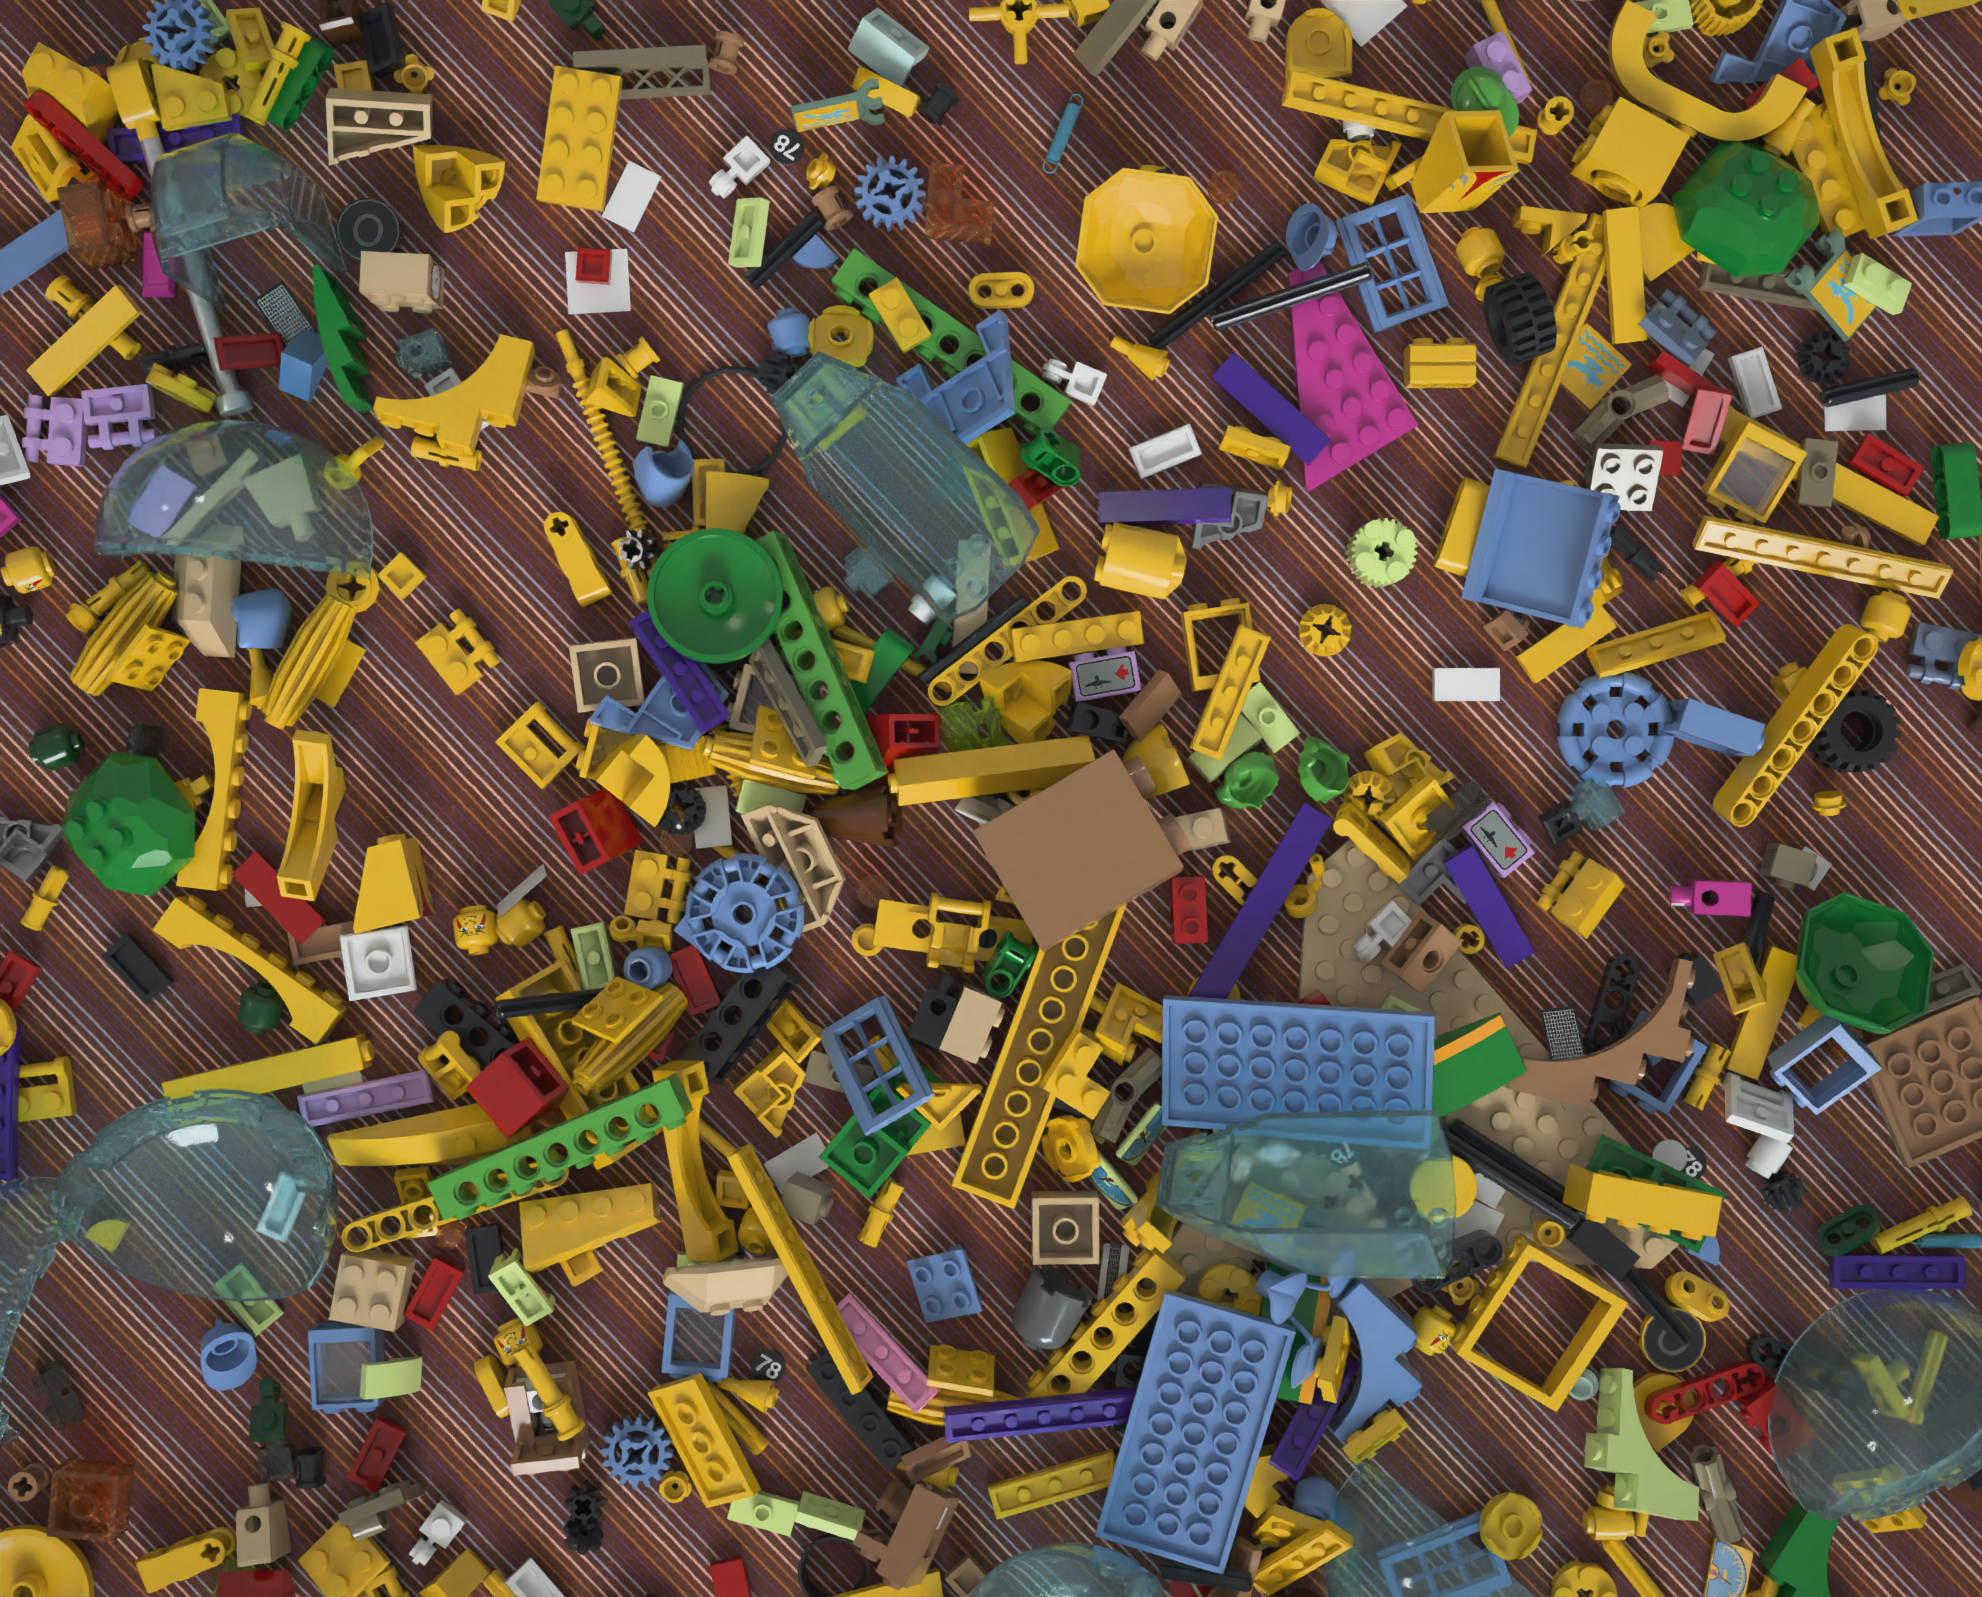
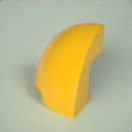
M448 145L413 146L415 171L420 192L426 208L436 225L444 233L459 230L478 219L479 215L477 212L488 199L494 200L501 187L505 171V161L489 153L464 147Z
M1029 660L998 666L980 676L979 680L984 697L997 720L1016 742L1022 744L1044 741L1056 725V722L1052 719L1056 709L1068 701L1072 687L1073 671L1055 663Z
M1160 722L1154 726L1142 741L1134 739L1122 757L1121 762L1124 763L1137 755L1154 781L1157 791L1143 798L1144 800L1190 784L1176 749L1172 747L1168 733Z
M637 734L613 749L590 773V776L648 823L656 827L664 814L669 799V770L663 754L653 740L646 734Z

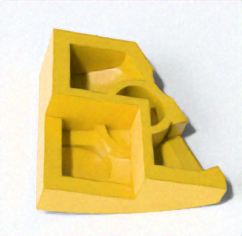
M1331 139L1318 164L1313 179L1372 207L1402 143L1392 141L1390 146L1372 145L1371 140H1360L1352 143L1343 139Z
M706 471V529H728L744 534L749 521L757 511L761 498L769 488V479L738 473Z
M1401 733L1379 743L1364 753L1372 770L1384 775L1392 783L1396 793L1395 802L1427 774L1431 775L1440 786L1455 778L1449 770L1443 772L1430 762L1431 756L1424 751L1416 749L1412 742Z
M779 1044L732 1087V1090L777 1139L782 1133L781 1126L788 1110L791 1111L794 1104L796 1090L801 1087L806 1073L786 1049Z

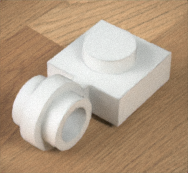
M746 136L723 157V162L730 170L726 173L721 169L709 181V184L712 186L711 191L716 196L721 195L722 198H726L736 188L737 184L734 179L737 176L747 186L770 164V159Z
M1050 358L1048 363L1043 364L1041 369L1044 372L1043 379L1060 385L1062 380H1066L1068 383L1063 394L1091 406L1096 404L1107 376L1106 373L1080 362L1075 363L1072 373L1066 371V364Z
M1388 901L1367 923L1375 934L1372 937L1368 934L1363 935L1353 946L1356 950L1355 954L1359 959L1364 958L1368 962L1380 952L1381 947L1378 944L1382 940L1388 947L1392 948L1411 924L1412 920L1393 901Z
M441 1499L419 1529L429 1538L426 1541L421 1537L409 1553L413 1557L412 1562L416 1565L420 1562L425 1566L437 1550L432 1544L436 1542L446 1549L465 1524L467 1518Z

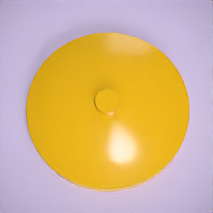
M18 1525L0 1531V1597H94V1580L90 1565L82 1551L68 1537L56 1530L39 1525Z

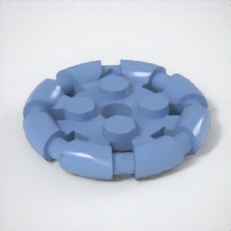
M1623 672L1602 678L1594 674L1578 683L1579 688L1573 694L1569 693L1565 698L1557 719V724H1560V736L1557 737L1558 745L1569 767L1574 766L1580 772L1579 776L1587 782L1605 788H1611V785H1620L1622 788L1631 787L1653 775L1652 771L1658 765L1662 766L1668 758L1675 735H1671L1663 730L1668 722H1674V717L1663 693H1657L1651 687L1652 683L1649 680L1631 672ZM1611 687H1619V697H1610L1609 691ZM1640 695L1648 702L1644 707L1634 702ZM1587 697L1595 703L1589 710L1582 703ZM1612 720L1618 721L1622 726V733L1617 739H1613L1607 734V725ZM1648 723H1657V736H1648ZM1573 724H1581V736H1573ZM1587 749L1595 755L1590 763L1582 757ZM1644 751L1648 757L1641 763L1635 756ZM1610 762H1619V772L1611 771Z
M738 853L734 855V858L725 860L722 857L715 860L696 877L698 882L694 889L689 890L685 915L686 922H689L693 934H690L693 943L709 961L713 959L722 964V968L729 971L754 973L757 968L766 967V969L777 965L794 949L792 944L796 937L800 938L803 930L805 911L804 904H800L798 892L800 890L797 883L781 865L776 867L767 862L768 858L761 855ZM738 871L740 879L730 883L729 872ZM760 873L770 878L766 887L756 882ZM709 888L718 892L713 901L705 896ZM785 897L787 909L778 911L779 903L777 898ZM739 905H747L751 908L753 917L750 922H741L736 917V909ZM711 916L715 928L705 930L702 918ZM776 926L784 930L780 939L771 935ZM722 940L733 946L729 953L720 948ZM758 944L761 954L752 956L749 946Z

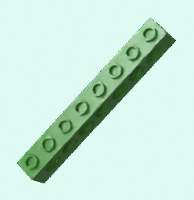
M854 248L831 280L833 288L836 289L834 294L848 305L853 301L863 309L861 314L871 322L877 324L881 321L884 323L870 298L863 296L859 291L865 283H873L879 288L896 277ZM900 281L922 320L929 322L932 326L930 331L931 338L916 346L915 352L929 362L935 359L944 366L942 371L950 378L966 369L970 360L981 359L987 355L980 336ZM945 340H954L959 345V348L953 354H946L940 349V346ZM1011 359L1015 413L1008 418L1012 419L1015 416L1024 422L1022 427L1034 437L1038 436V431L1044 426L1054 430L1070 407L1071 401ZM1032 396L1038 400L1040 406L1037 410L1029 412L1023 409L1021 401L1025 397Z
M773 530L755 540L770 555L778 569L783 587V600L787 595L790 598L788 607L786 609L782 607L781 616L773 634L780 641L782 646L780 654L784 662L791 667L799 694L803 696L805 703L809 706L812 718L818 729L825 735L828 746L824 754L829 757L833 766L831 774L834 781L842 789L856 790L886 775L889 771L823 617L817 608L814 596L787 535ZM801 624L802 634L798 639H796L795 631L796 628ZM814 654L815 664L809 669L808 659ZM827 684L828 693L822 699L820 691L822 686ZM839 713L841 723L835 730L833 719ZM850 744H852L854 748L853 756L848 760L846 757V749Z
M675 1073L445 1172L431 1180L427 1185L443 1220L456 1216L457 1220H462L476 1213L475 1207L486 1203L487 1208L497 1205L506 1200L505 1194L514 1190L517 1195L525 1193L536 1187L535 1181L544 1177L547 1182L553 1181L565 1175L564 1169L575 1165L577 1169L588 1166L596 1161L594 1156L605 1152L607 1157L614 1155L626 1148L624 1143L636 1139L637 1144L644 1142L656 1135L654 1130L666 1126L668 1131L677 1128L687 1122L685 1117L694 1109L678 1074ZM646 1104H652L658 1109V1118L648 1115ZM616 1117H622L627 1121L628 1131L618 1128ZM586 1130H591L597 1135V1144L591 1143L587 1139ZM556 1143H561L566 1147L568 1151L567 1156H562L557 1152ZM526 1156H531L536 1160L537 1169H533L527 1164ZM497 1169H501L506 1173L507 1182L498 1178ZM467 1181L475 1184L478 1190L477 1195L469 1191Z

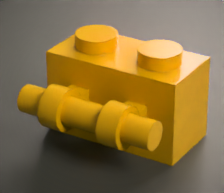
M1573 851L1568 860L1563 859L1558 866L1560 871L1550 885L1545 884L1541 890L1543 894L1536 905L1547 911L1552 903L1556 902V905L1551 910L1552 914L1560 923L1587 939L1625 885L1617 874L1590 858L1581 870L1578 869L1585 858L1578 852ZM1570 878L1574 879L1568 886L1566 891L1564 893H1561L1562 889L1568 883Z

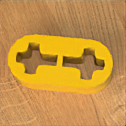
M1221 855L1211 865L1213 878L1237 903L1242 905L1244 900L1241 897L1244 895V892L1238 884L1242 881L1246 886L1252 887L1257 879L1233 856ZM1221 862L1225 864L1233 863L1234 866L1231 868V871L1238 877L1235 881L1226 875L1222 878L1218 875L1221 872L1219 867Z
M490 1354L475 1361L474 1369L493 1410L498 1417L503 1418L509 1415L504 1391L506 1377L497 1359Z

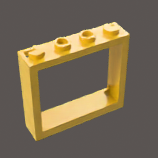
M1520 1233L1512 1247L1507 1246L1504 1252L1505 1258L1499 1267L1494 1268L1489 1273L1486 1280L1487 1285L1482 1293L1472 1299L1468 1309L1469 1313L1463 1322L1456 1324L1457 1331L1450 1343L1456 1354L1557 1412L1629 1303L1619 1291L1548 1249L1538 1246L1534 1241ZM1531 1258L1599 1297L1594 1308L1541 1387L1473 1348Z

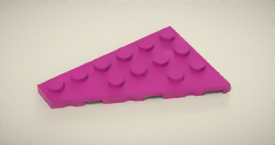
M1319 260L1313 268L1307 271L1297 268L1290 272L1287 276L1288 287L1327 275L1328 273ZM1338 291L1290 307L1299 411L1332 440L1310 465L1303 461L1304 488L1307 493L1418 426V423Z

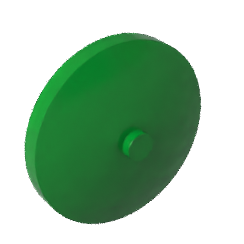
M711 528L684 535L673 542L660 555L649 577L647 603L654 626L665 642L674 650L687 658L703 663H727L739 660L753 653L771 636L782 612L783 587L774 561L762 546L739 532Z

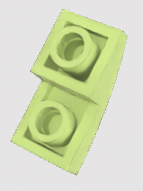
M1240 714L1221 760L1195 751L1189 756L1188 761L1208 783H1211L1226 772L1233 762L1258 745L1263 737Z
M743 779L735 812L746 813L773 803L802 813L806 795Z
M422 1357L389 1358V1361L362 1363L360 1398L364 1400L377 1399L420 1391Z

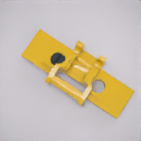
M932 892L929 906L879 899L872 945L927 953V967L938 968V965L941 964L962 967L963 972L974 973V960L989 961L999 940L1006 931H1011L1016 939L1027 945L1032 944L1033 935L1024 920L990 915L991 901L984 900L983 903L944 898L939 897V893ZM937 910L979 916L978 924L971 926L936 921ZM919 919H925L931 925L930 933L924 938L916 937L912 931L913 924Z

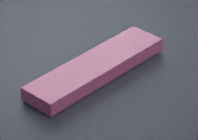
M849 1293L836 1306L862 1356L907 1406L917 1414L940 1390L937 1387L927 1386V1376Z

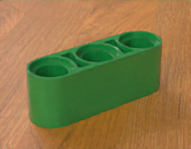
M309 33L307 34L311 36L309 42L304 43L297 58L299 64L294 70L290 69L267 117L268 121L285 131L289 130L299 118L334 56L333 47Z
M1971 442L1936 445L1931 453V467L1936 515L1939 516L1937 520L1939 535L1944 540L1977 537L1982 532V506L1975 447Z
M890 627L886 629L871 649L875 653L866 684L849 679L864 714L915 649L911 643Z

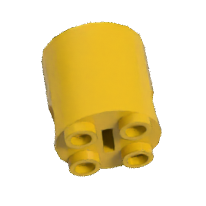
M1115 521L1113 525L1106 524L1101 549L1106 550L1105 557L1099 555L1094 581L1100 582V586L1164 600L1182 583L1187 557L1178 535L1129 526Z

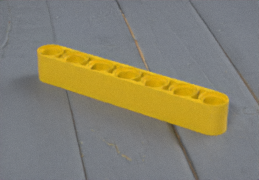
M1845 624L1835 631L1763 730L1765 740L1762 748L1755 753V756H1744L1713 800V808L1717 814L1738 827L1749 825L1755 819L1875 656L1879 644L1874 635L1851 624Z
M536 1160L527 1163L533 1169L538 1167ZM570 1167L564 1169L566 1174L559 1179L547 1182L544 1177L535 1181L536 1187L525 1193L517 1195L514 1190L505 1194L506 1200L497 1205L487 1208L486 1203L475 1207L477 1212L474 1214L556 1188L567 1180ZM504 1171L497 1173L500 1180L507 1182L508 1178ZM468 1182L467 1187L469 1191L477 1195L478 1190L475 1184ZM431 1194L352 1221L343 1230L342 1243L349 1251L361 1252L455 1221L457 1218L453 1216L443 1220ZM427 1205L431 1207L434 1213L433 1219L429 1222L418 1219L416 1214L418 1206ZM385 1217H397L401 1223L400 1230L394 1233L386 1230L384 1227ZM359 1226L366 1230L368 1238L365 1243H357L352 1239L351 1231L353 1227Z

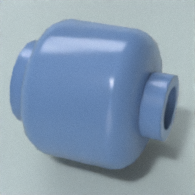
M794 307L777 310V317L771 319L767 324L773 352L788 354L790 358L808 354L809 343L807 336L810 324L808 316L803 313H796Z
M646 946L634 950L626 958L623 967L624 976L627 981L650 990L665 984L671 977L673 969L672 960L668 953L656 946Z
M1312 1475L1299 1481L1294 1489L1293 1510L1322 1521H1332L1334 1519L1337 1503L1335 1487L1326 1481L1325 1478L1318 1475Z

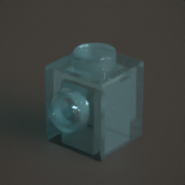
M434 328L396 341L400 351L395 353L399 367L403 372L407 371L415 379L452 366L442 335Z
M868 546L863 551L859 547L856 548L844 559L847 564L842 568L847 575L842 579L854 593L861 590L869 601L894 580L891 573Z
M1592 777L1583 780L1575 786L1577 791L1568 796L1573 803L1571 805L1579 821H1584L1588 830H1599L1625 814L1624 809L1605 779L1597 782Z

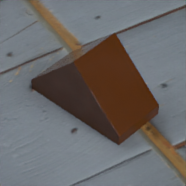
M321 0L319 26L334 46L364 40L359 18L361 13L357 0Z

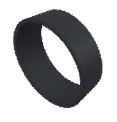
M827 1533L816 1538L808 1546L798 1565V1581L806 1597H831L838 1595L825 1593L816 1588L810 1581L806 1571V1559L809 1551L819 1543L838 1540L852 1545L860 1552L861 1548L852 1544L853 1540ZM862 1556L864 1559L862 1578L849 1591L868 1586L870 1567L868 1559Z

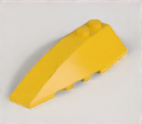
M476 1103L328 1135L327 1140L338 1165H464L529 1137L532 1133L528 1126L507 1139L481 1106Z

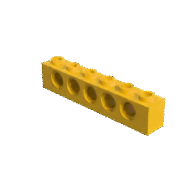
M1156 1247L1152 1251L1142 1250L1134 1260L1133 1265L1135 1267L1128 1275L1122 1273L1112 1285L1114 1291L1107 1299L1101 1297L1090 1311L1092 1316L1085 1323L1079 1322L1069 1342L1064 1347L1055 1349L1048 1358L1050 1363L1043 1371L1038 1369L1032 1374L1027 1382L1029 1386L1027 1398L1085 1393L1160 1309L1165 1289L1176 1291L1186 1280L1185 1268L1166 1252L1162 1254ZM1143 1278H1150L1155 1282V1285L1152 1288L1144 1289L1137 1283ZM1127 1302L1134 1308L1128 1313H1122L1116 1306ZM1099 1327H1107L1112 1333L1107 1337H1101L1096 1334L1095 1330ZM1078 1351H1085L1091 1357L1088 1360L1081 1361L1076 1359L1074 1354ZM1057 1375H1064L1069 1379V1382L1061 1385L1054 1382L1053 1378Z

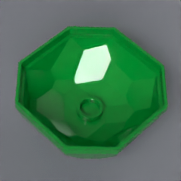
M1729 141L1720 143L1710 149L1672 197L1681 240L1734 277L1782 273L1820 223L1818 199L1812 181L1775 153L1750 142Z
M113 751L69 795L61 824L64 837L74 853L108 889L145 896L155 895L195 857V811L159 761L154 757Z
M1843 892L1804 913L1799 928L1794 975L1799 990L1807 1002L1818 1012L1862 1030L1876 1034H1888L1927 1013L1934 952L1907 913Z

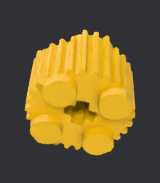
M1689 0L1692 17L1695 18L1694 24H1699L1698 28L1702 34L1713 37L1716 34L1717 36L1722 34L1727 36L1729 33L1734 34L1737 30L1739 31L1757 14L1763 0Z

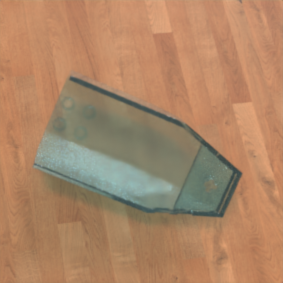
M235 132L161 154L157 158L152 174L149 223L162 272L221 311L228 309L209 247L262 230L275 229L279 227L278 224L283 225L286 233L293 234L340 274L347 272L322 190L289 160Z
M818 351L770 397L785 432L794 447L796 456L806 473L810 486L854 535L943 624L976 611L1024 564L1040 528L1022 497L908 389L899 385L896 387L883 381L882 378L876 375L866 374L848 363Z
M1436 1110L1265 1113L1256 1116L1257 1120L1239 1126L1236 1122L1226 1125L1225 1130L1210 1135L1203 1132L1165 1144L1156 1204L1170 1216L1211 1237L1247 1250L1292 1270L1321 1277L1445 1279L1453 1265L1457 1204L1453 1159Z

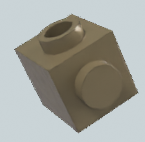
M1768 843L1758 874L1776 879L1774 885L1794 890L1795 885L1808 887L1809 881L1814 879L1817 872V863H1815L1817 855L1779 843Z
M797 1171L786 1181L781 1202L789 1216L814 1225L822 1217H827L832 1208L833 1199L830 1198L833 1186Z

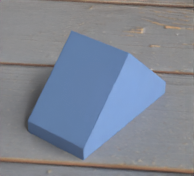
M304 328L281 352L279 389L310 403L328 364L319 334Z

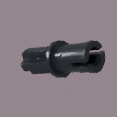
M203 341L178 348L175 345H171L168 350L145 354L140 357V364L145 374H149L154 363L168 370L176 369V371H182V367L204 362L208 363L210 361L207 352H205L206 348Z
M1616 525L1610 530L1611 545L1625 557L1624 561L1626 564L1631 563L1649 582L1659 577L1649 566L1656 572L1663 573L1666 567L1645 549L1646 544L1644 542L1639 543L1620 525Z

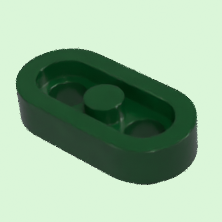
M1858 1205L1850 1208L1819 1226L1816 1232L1819 1249L1829 1256H1841L1879 1234L1881 1228L1880 1217L1869 1206ZM1864 1223L1867 1224L1869 1227L1861 1229L1857 1226L1859 1224ZM1831 1239L1840 1241L1838 1244L1829 1243Z

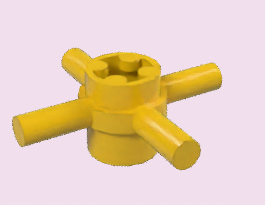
M1002 0L1000 6L969 8L970 22L1001 20L1005 29L1013 35L1014 63L1026 64L1028 62L1026 34L1032 30L1039 18L1069 17V4L1038 5L1036 0ZM1012 8H1026L1027 10L1023 12L1024 20H1016L1015 12L1010 11Z

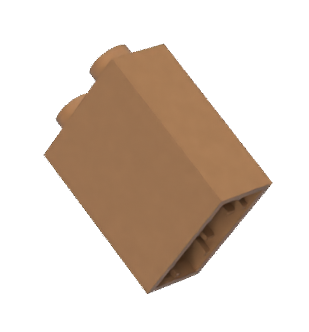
M1113 749L972 831L1042 952L1047 951L1182 872L1184 866L1178 856L1191 849V844L1172 813L1159 821L1155 819L1143 798L1157 791V788L1137 755L1122 763Z

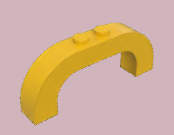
M1626 0L1622 4L1610 31L1608 59L1613 77L1620 89L1633 102L1649 110V113L1665 122L1668 119L1678 124L1677 128L1689 134L1690 138H1695L1696 134L1710 140L1729 142L1745 141L1760 137L1781 125L1794 112L1807 91V88L1779 74L1771 76L1761 96L1750 108L1738 113L1725 112L1657 79L1649 72L1643 59V43L1657 14Z

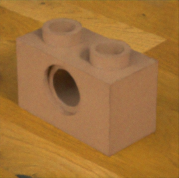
M1420 911L1381 961V964L1402 982L1422 995L1462 942L1441 923Z

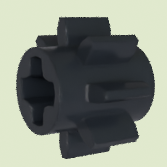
M776 352L774 356L767 355V359L762 360L760 363L758 379L761 385L767 386V393L781 396L782 392L787 393L796 386L799 379V369L796 363L789 362L790 355Z
M648 529L639 530L638 533L635 530H627V538L617 543L620 546L621 553L618 557L619 560L624 559L628 561V568L630 570L638 569L640 566L642 569L652 568L650 561L660 557V554L657 553L659 539L653 540L650 538Z
M1778 1171L1777 1174L1773 1173L1769 1180L1765 1179L1767 1188L1761 1190L1766 1204L1771 1205L1774 1210L1778 1208L1781 1212L1797 1209L1802 1204L1801 1194L1807 1192L1801 1178H1796L1794 1173L1789 1175L1787 1171Z
M586 1479L580 1489L576 1485H572L569 1492L573 1497L567 1498L564 1503L565 1507H571L572 1514L569 1518L570 1520L576 1517L582 1520L583 1525H586L591 1516L598 1520L600 1519L602 1511L599 1507L605 1506L608 1498L601 1497V1484L595 1487L589 1485V1480ZM589 1499L591 1503H587L585 1506L580 1502Z

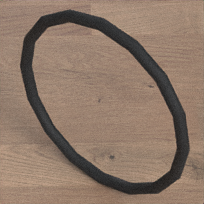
M724 366L704 373L688 387L679 405L677 430L680 439L689 448L693 459L700 458L691 449L684 431L685 408L693 392L709 378L724 373L748 374L758 379V372L748 367ZM783 394L781 396L775 395L783 414L782 436L774 452L758 466L740 472H725L752 475L763 471L779 456L788 438L790 416L787 406L781 400Z

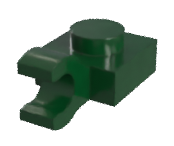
M551 0L548 2L551 9L572 31L581 25L595 41L605 33V30L601 27L602 24L592 15L597 8L591 0Z
M946 609L942 612L922 646L915 652L913 661L917 662L921 655L926 654L931 658V665L940 658L938 645L941 643L946 646L955 631L951 624L956 615Z
M274 1378L261 1379L259 1384L261 1405L251 1406L249 1439L253 1442L287 1438L289 1406L285 1402H279L281 1386L279 1383L275 1384Z

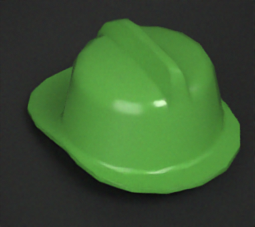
M1472 67L1463 71L1456 78L1451 89V102L1454 110H1501L1505 127L1510 137L1515 132L1519 123V110L1501 77L1492 69Z

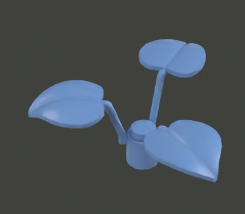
M1354 1241L1353 1245L1346 1247L1335 1258L1329 1270L1328 1281L1324 1284L1308 1282L1306 1273L1302 1271L1283 1277L1270 1269L1265 1270L1257 1282L1256 1292L1270 1300L1272 1321L1276 1324H1281L1288 1319L1305 1338V1344L1297 1351L1292 1366L1290 1388L1293 1390L1307 1380L1315 1371L1317 1359L1322 1357L1324 1349L1323 1339L1320 1337L1313 1339V1336L1292 1315L1296 1302L1299 1300L1305 1287L1329 1291V1296L1333 1299L1339 1297L1347 1290L1354 1279L1358 1267L1359 1250L1357 1243Z

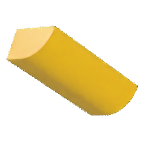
M1012 427L985 432L965 446H957L1005 569L1027 563L1059 550L1060 548L1042 503L1027 511L1017 501L1013 491L1008 486L1017 476L1028 471L1027 465L1020 457L1019 445Z

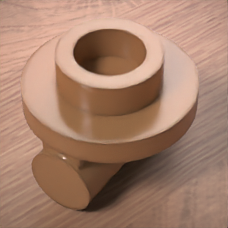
M538 367L528 373L525 390L559 399L561 394V377L549 367Z
M1854 522L1842 529L1841 543L1869 549L1871 536L1866 527H1861L1860 524Z

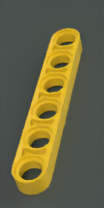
M1068 576L1058 582L933 679L927 688L929 700L937 706H947L976 685L980 681V676L1000 666L1013 656L1009 629H1011L1014 623L1022 622L1027 626L1057 622L1085 599L1087 589L1084 581L1076 576ZM1073 582L1079 586L1080 595L1076 600L1070 601L1063 596L1062 588L1066 583ZM1048 602L1053 606L1055 613L1052 619L1044 621L1038 617L1036 609L1040 603ZM990 642H997L1003 648V655L997 661L989 660L985 655V647ZM971 662L976 666L977 676L975 679L966 681L960 677L959 667L962 663ZM945 682L950 686L952 693L948 700L940 701L934 697L933 688L935 684Z

